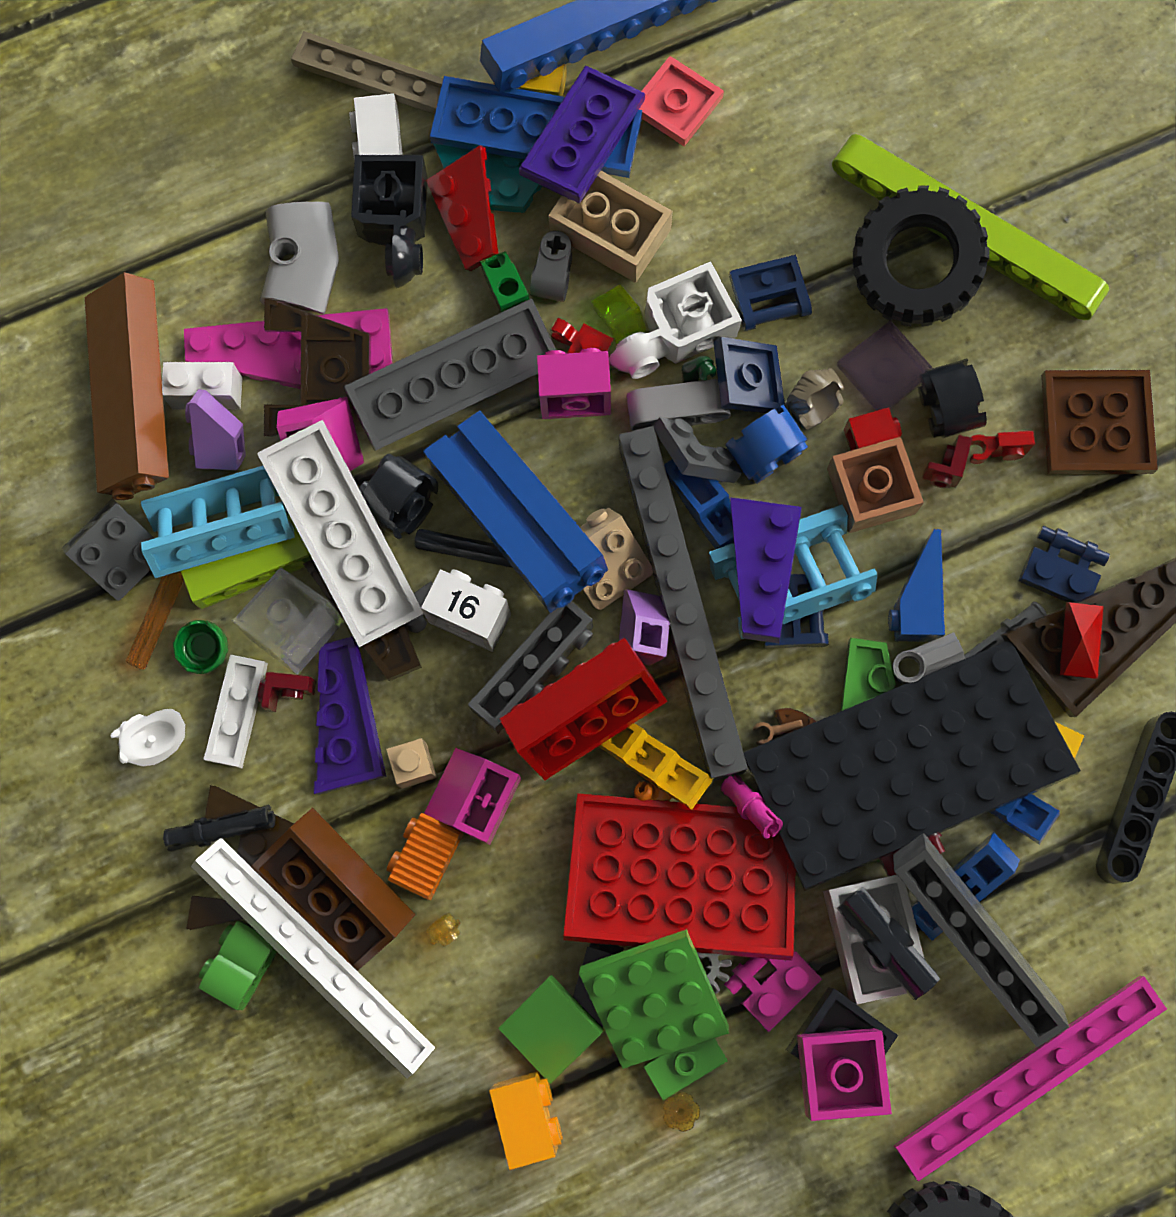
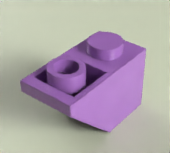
M198 389L191 401L187 402L185 408L186 421L191 423L192 434L189 438L190 455L195 457V467L201 469L238 470L246 456L243 423L206 390Z
M626 589L623 596L619 641L625 637L643 664L651 666L667 656L670 621L660 596Z

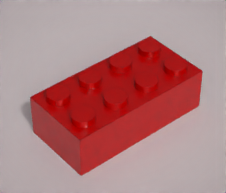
M624 637L617 643L608 645L603 652L586 663L577 665L572 672L557 682L545 686L540 693L526 702L514 706L509 713L499 719L516 751L544 780H547L668 701L648 669Z

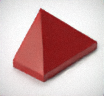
M1066 603L1060 675L1098 679L1104 606Z

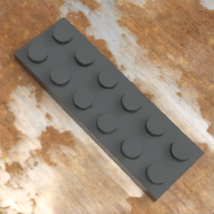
M530 299L347 384L343 388L374 451L538 374L537 355H544L546 352L556 349L533 300Z

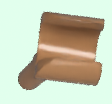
M798 720L774 726L760 722L754 726L753 731L765 728L769 731L770 736L766 740L756 741V744H765L772 741L775 736L803 728V722Z

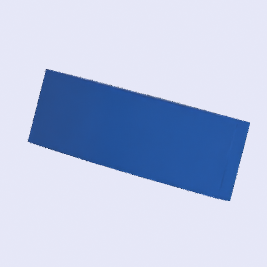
M673 459L665 463L664 467L670 483L713 547L718 549L734 543L730 498L720 483L713 479L682 474Z

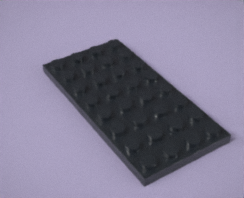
M1010 641L928 674L916 682L897 687L743 752L747 767L759 793L763 796L765 805L783 822V827L778 834L804 891L893 854L923 833L927 838H930L1073 777L1081 771L1019 654Z

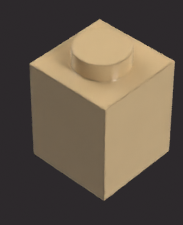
M422 738L386 749L396 784L402 789L437 778L427 743Z

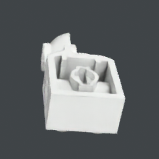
M711 261L648 288L644 318L650 333L639 332L624 338L617 344L616 350L610 355L609 362L619 371L630 373L632 379H639L655 371L660 365L658 359L666 357L676 364L713 348V342L720 337L736 338L742 319Z

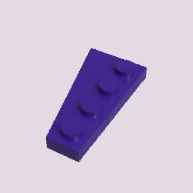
M730 497L742 637L779 644L802 507Z
M351 636L319 645L318 692L320 693L319 711H317L316 720L319 734L318 748L315 749L317 781H314V794L317 795L387 777L361 653L357 642Z

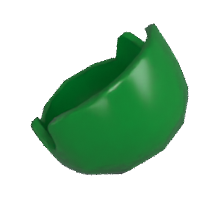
M204 620L190 621L177 632L174 639L173 650L175 659L187 672L195 674L213 672L224 663L228 653V639L223 630L215 623Z

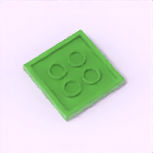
M687 929L580 966L579 975L623 1069L729 1034V1025Z

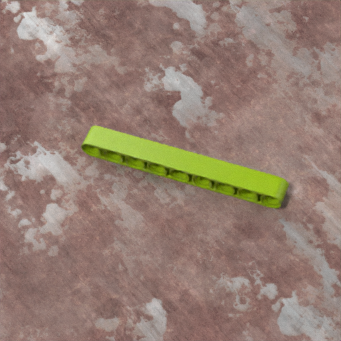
M851 135L832 161V168L839 176L878 200H882L886 196L892 198L897 195V190L908 188L909 192L917 191L918 186L929 185V191L938 192L939 187L949 190V196L955 199L960 195L967 201L966 206L970 210L975 209L981 217L979 221L981 226L986 227L988 234L987 247H989L987 265L1077 319L1090 320L1109 292L1108 284L1099 276L861 135ZM925 227L949 242V240L939 231L929 227Z

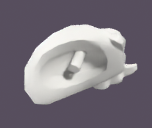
M163 709L148 716L138 714L131 717L128 721L122 722L120 727L110 735L111 738H119V761L122 764L129 762L139 766H150L166 760L178 750L185 738V723L180 713L173 709Z

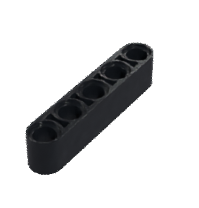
M1165 712L1153 717L1144 726L1096 861L1097 874L1107 883L1131 882L1138 877L1176 771V712ZM1162 722L1168 724L1172 730L1170 739L1161 733L1160 725ZM1150 755L1159 760L1160 770L1158 773L1149 767L1148 759ZM1138 789H1142L1148 795L1146 807H1143L1137 801L1136 793ZM1127 822L1136 829L1134 841H1130L1125 836L1124 826ZM1114 857L1120 858L1124 863V872L1121 876L1115 874L1112 869Z

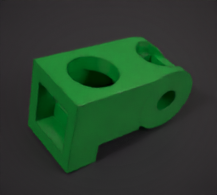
M506 251L480 261L484 277L496 301L499 313L530 300L516 267L511 262Z

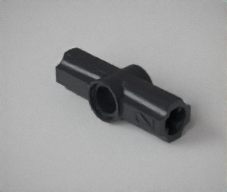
M864 887L859 888L837 907L848 924L863 939L862 944L872 958L883 969L887 968L913 1000H917L926 994L941 979L936 974V971L913 947L914 941L907 931L894 918H889Z

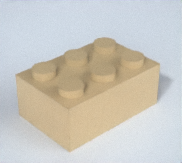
M600 171L580 204L561 196L548 215L550 232L561 231L569 237L572 247L636 283L671 231L673 211Z

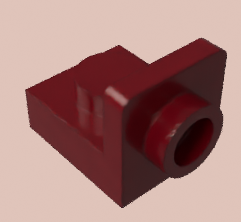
M958 435L953 445H946L941 464L929 462L922 478L930 480V484L935 487L950 488L952 486L956 488L963 477L973 438Z
M266 672L265 681H261L259 684L258 701L262 702L261 707L266 711L276 712L279 692H282V698L303 700L304 694H315L316 681L310 676Z

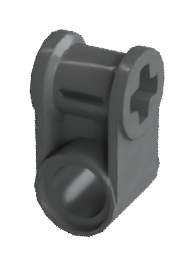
M551 231L542 238L537 263L532 273L530 296L561 302L565 301L572 264L571 241L565 233ZM556 249H561L558 251L557 255H553L556 252Z

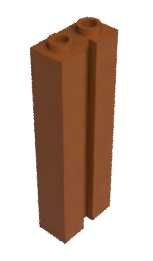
M124 272L85 296L97 493L112 495V498L115 500L132 499L134 494L155 488V484L169 478L154 280Z

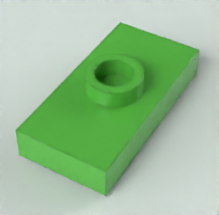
M714 1038L657 1057L643 1066L662 1100H665L728 1060Z

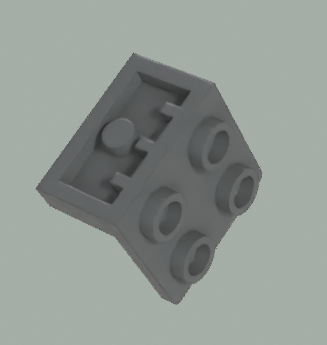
M112 498L62 549L72 561L119 601L151 570L142 553L141 542L155 538Z

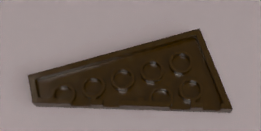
M1176 558L1075 602L1104 606L1098 679L1060 675L1066 607L1000 636L1005 642L1010 641L1014 645L1022 662L1068 716L1077 717L1176 623Z

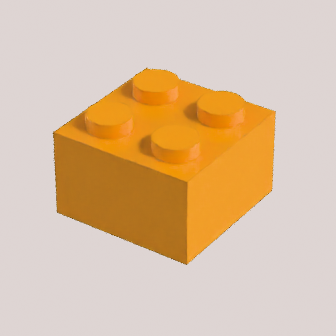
M539 1071L495 1083L489 1091L509 1170L556 1157L558 1145L562 1144L563 1136L558 1117H550L548 1106L551 1105L553 1098L548 1079H540Z

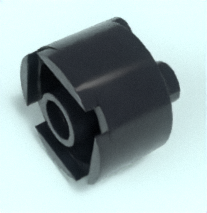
M967 358L925 370L923 374H920L922 386L918 387V393L923 407L930 406L932 417L928 418V423L933 438L940 436L947 438L986 426V412L979 413L978 409L980 402L984 401L982 389L972 364L967 366Z
M387 454L381 459L378 470L370 481L362 483L359 490L378 526L395 538L401 539L403 538L401 533L405 531L410 535L428 516L433 506V503L428 500L431 492L437 494L438 481L403 457H394L391 454Z

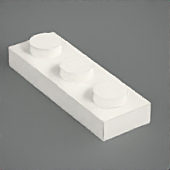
M230 655L204 756L205 761L237 768L243 767L259 703L258 688L260 682L264 681L268 663L265 661Z

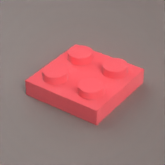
M669 56L641 91L645 93V101L639 110H642L643 120L685 147L722 100L724 91Z

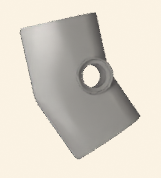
M291 202L273 205L266 210L271 261L260 302L264 304V299H272L288 306L292 304L324 315L339 263L331 206L328 202ZM294 254L290 260L281 261L285 255Z

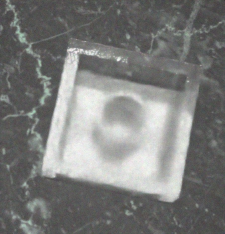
M281 567L232 620L252 642L296 675L303 670L345 622L328 600Z

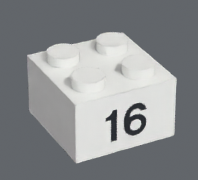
M440 569L421 607L428 622L493 652L511 616L507 599L503 598L504 593L488 584H484L483 588L470 583L471 578L458 570L452 569L448 573Z

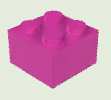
M587 348L581 350L580 353L566 354L561 350H552L544 355H537L542 419L611 415L608 351Z
M871 1028L797 1035L805 1116L808 1119L819 1121L892 1114L883 1033L881 1030Z

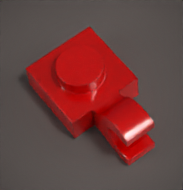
M557 318L551 329L553 331L551 335L553 339L570 346L567 354L580 353L581 350L587 348H597L601 351L609 352L614 342V338L585 323L577 331L565 320Z
M1034 432L997 433L996 436L973 435L970 437L973 438L971 445H979L983 453L972 454L970 463L981 464L990 455L991 457L1002 456L1003 460L1007 461L1021 459L1035 445Z

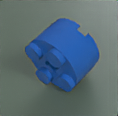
M781 405L777 411L773 409L741 430L743 436L737 440L732 437L725 444L748 480L753 479L756 484L773 474V471L779 467L777 465L779 461L782 460L786 465L799 457L808 448L805 443L807 438L784 405Z

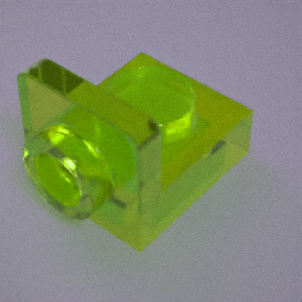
M621 284L591 301L594 311L608 326L616 344L629 335L646 331L639 305Z

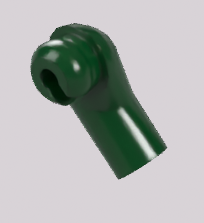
M700 356L684 363L681 369L682 383L699 381V378L707 381L709 374L713 378L717 371L713 365L714 361L710 357Z

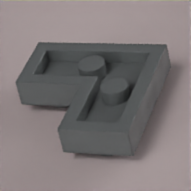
M659 417L653 426L657 436L682 474L735 483L742 474L734 462V457L727 449L701 445L693 434L692 427L686 421Z

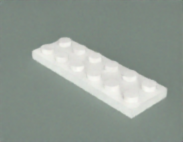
M323 420L257 453L359 647L424 614Z

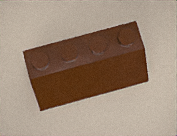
M313 807L295 822L251 866L357 971L395 939L416 915Z

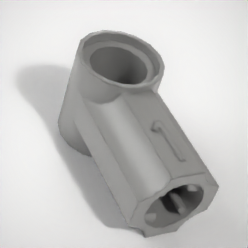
M953 632L914 649L901 652L894 659L892 670L898 682L907 684L916 682L928 674L966 658L960 642ZM906 658L915 660L919 665V673L910 678L903 676L898 668L900 661Z

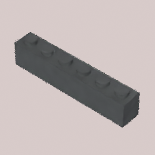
M923 833L893 854L895 873L1034 1045L1039 1047L1069 1028L1063 1005L927 836Z

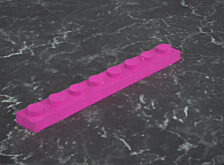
M1144 976L1137 977L1070 1023L1069 1028L1022 1056L893 1146L914 1178L919 1182L1160 1015L1167 1008Z

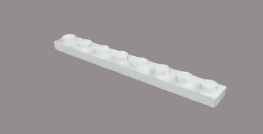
M222 838L194 861L191 867L407 1079L418 1069L435 1047Z

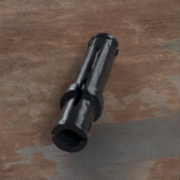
M268 804L214 819L198 818L189 825L165 829L163 834L165 847L168 846L167 850L169 852L197 845L201 848L210 846L211 842L220 838H230L258 830L274 828L275 814L271 810L272 807Z

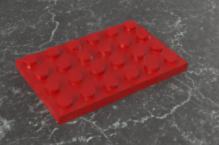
M577 793L563 940L637 947L687 929L696 952L792 961L794 956L796 872L779 834L774 837L770 836L769 839L764 838L750 820H745L739 815L737 807L696 803L691 810L680 802L650 799L642 801L637 798Z

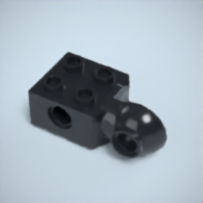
M355 155L351 217L357 235L369 243L385 246L387 276H393L396 288L402 287L411 281L415 275H422L423 273L422 244H415V242L425 237L426 180L428 175L423 155Z

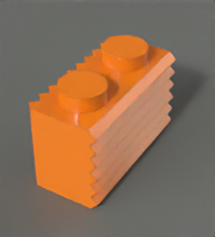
M421 813L418 819L413 817L403 835L408 840L402 852L395 851L388 863L386 871L391 873L388 881L431 901L464 834L426 814Z

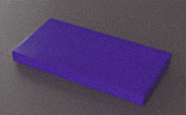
M585 65L519 167V175L580 204L645 101V93Z

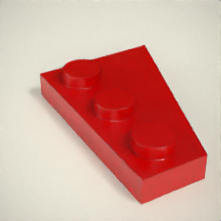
M481 145L426 180L465 270L471 272L481 266L480 261L499 254L494 214L490 210L488 192H491L490 179L486 176L485 167L487 152L486 148Z

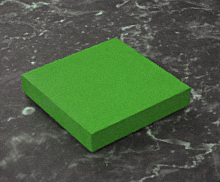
M550 975L498 1028L539 1073L548 1079L550 1084L604 1031L553 975Z

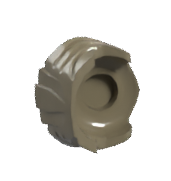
M832 368L827 370H809L802 375L797 385L794 386L784 406L799 420L805 429L809 430L825 421L843 404L840 390H844L845 387Z

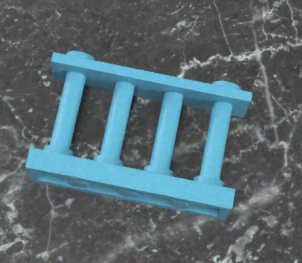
M264 466L141 501V506L153 531H158V538L141 542L142 553L155 578L295 537L294 528L283 502L276 503L275 497L279 496ZM261 501V508L244 513L241 512V506ZM227 511V518L207 523V516ZM192 521V528L173 533V526Z
M843 504L800 519L794 554H796L813 591L792 597L788 589L783 624L849 600H863L876 590L877 572L875 568L860 573L842 538V535L847 534L848 514ZM821 542L829 543L846 579L826 586L809 547ZM734 543L709 552L710 569L715 580L723 577L730 579L739 599ZM740 616L738 617L739 635L741 639H744L742 637V626Z

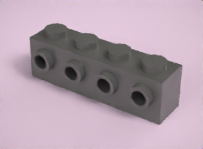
M572 601L565 607L557 608L549 613L470 701L468 706L471 711L499 734L505 729L499 718L509 713L514 706L524 703L540 693L544 688V682L551 675L557 677L570 662L567 659L568 655L575 648L581 650L594 635L591 632L593 629V619Z

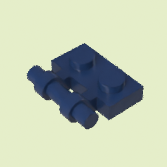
M1042 526L1037 539L1049 543L1047 550L1044 551L1037 547L1031 549L1018 581L1065 602L1075 603L1093 595L1101 575L1088 570L1092 561L1104 567L1110 554L1098 549V545L1093 542L1086 541V543L1069 537L1068 532L1060 528L1053 530ZM1063 549L1079 556L1076 564L1058 557L1060 550Z

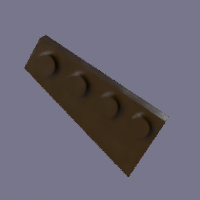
M311 560L303 563L304 567L343 618L314 561ZM404 624L363 645L388 681L422 668Z

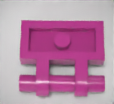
M794 951L792 961L751 957L744 965L739 963L732 970L734 974L724 985L733 995L744 985L752 992L741 1004L769 1032L822 978ZM769 962L775 970L759 984L753 976Z

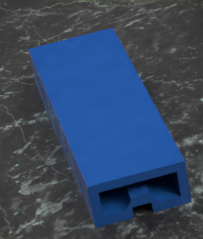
M480 410L458 425L459 431L448 438L444 435L423 450L432 469L550 613L557 608L568 605L578 592L586 586H592L599 582L604 573L608 571L603 554Z

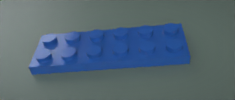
M444 76L430 140L433 144L473 150L481 145L490 154L525 159L565 97L517 88H510L499 92L494 84ZM638 110L601 169L604 173L626 178L630 177L642 120V110Z

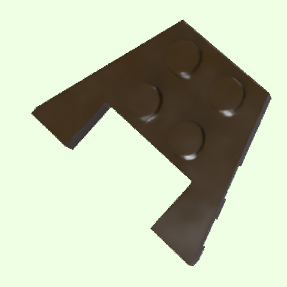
M264 299V331L301 333V404H264V436L273 437L279 435L277 430L278 411L347 397L343 388L345 385L371 374V335L298 308L279 303L278 301ZM349 401L350 409H351V411H354V409H353V407H352V405H351V403H350V401Z
M210 785L205 818L214 819L228 814L255 809L259 806L222 788ZM275 814L274 828L240 835L237 854L251 867L294 823ZM192 895L186 929L197 930L213 925L235 922L244 918L224 899Z

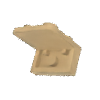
M610 508L599 509L587 517V522L580 526L581 530L603 554L608 567V571L604 573L599 582L592 586H586L583 589L591 604L598 610L604 609L623 596L626 589H633L653 574L650 562L624 519Z

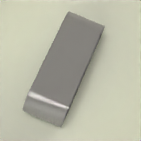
M718 379L640 388L630 391L626 395L630 426L633 431L654 426L659 417L672 420L682 419L692 426L721 422L731 416L730 409L721 408Z

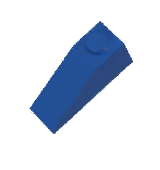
M934 529L927 537L894 605V610H889L888 626L889 631H894L895 641L931 642L945 635L941 529Z
M993 832L952 869L980 902L1015 873L1020 859ZM919 901L911 906L915 923L931 941L943 932Z

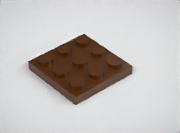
M1045 370L1041 378L1048 474H1154L1158 470L1150 370Z

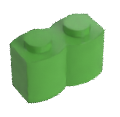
M237 921L234 926L228 925L222 933L218 942L222 947L216 958H209L199 973V978L202 979L199 989L235 1010H244L255 993L263 975L274 960L277 951L252 926L245 922Z

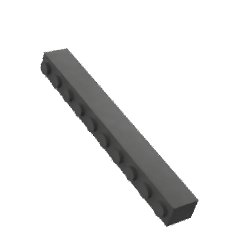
M651 426L619 434L621 458L649 562L652 566L658 595L670 621L669 636L706 773L713 781L725 779L729 776L733 777L734 774H744L748 769L654 427Z

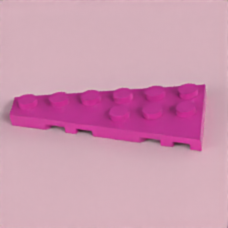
M387 308L316 315L371 335V373L393 364L390 317ZM264 321L184 329L186 362H233L239 373L249 376L250 379L259 381L264 379L278 382L283 386L301 389V333L264 331Z

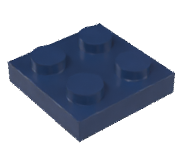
M720 337L713 342L721 408L768 413L773 409L777 411L781 405L785 404L777 345Z

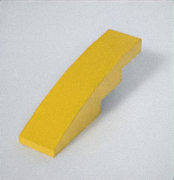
M635 723L598 746L691 810L713 781L707 773L681 758L676 751L648 735L643 728Z

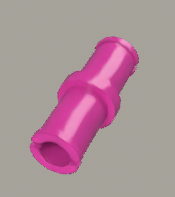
M734 774V777L729 776L724 780L721 785V791L737 806L739 815L745 820H750L764 838L769 839L770 836H776L782 829L783 822L765 805L763 796L758 792H753L737 774Z

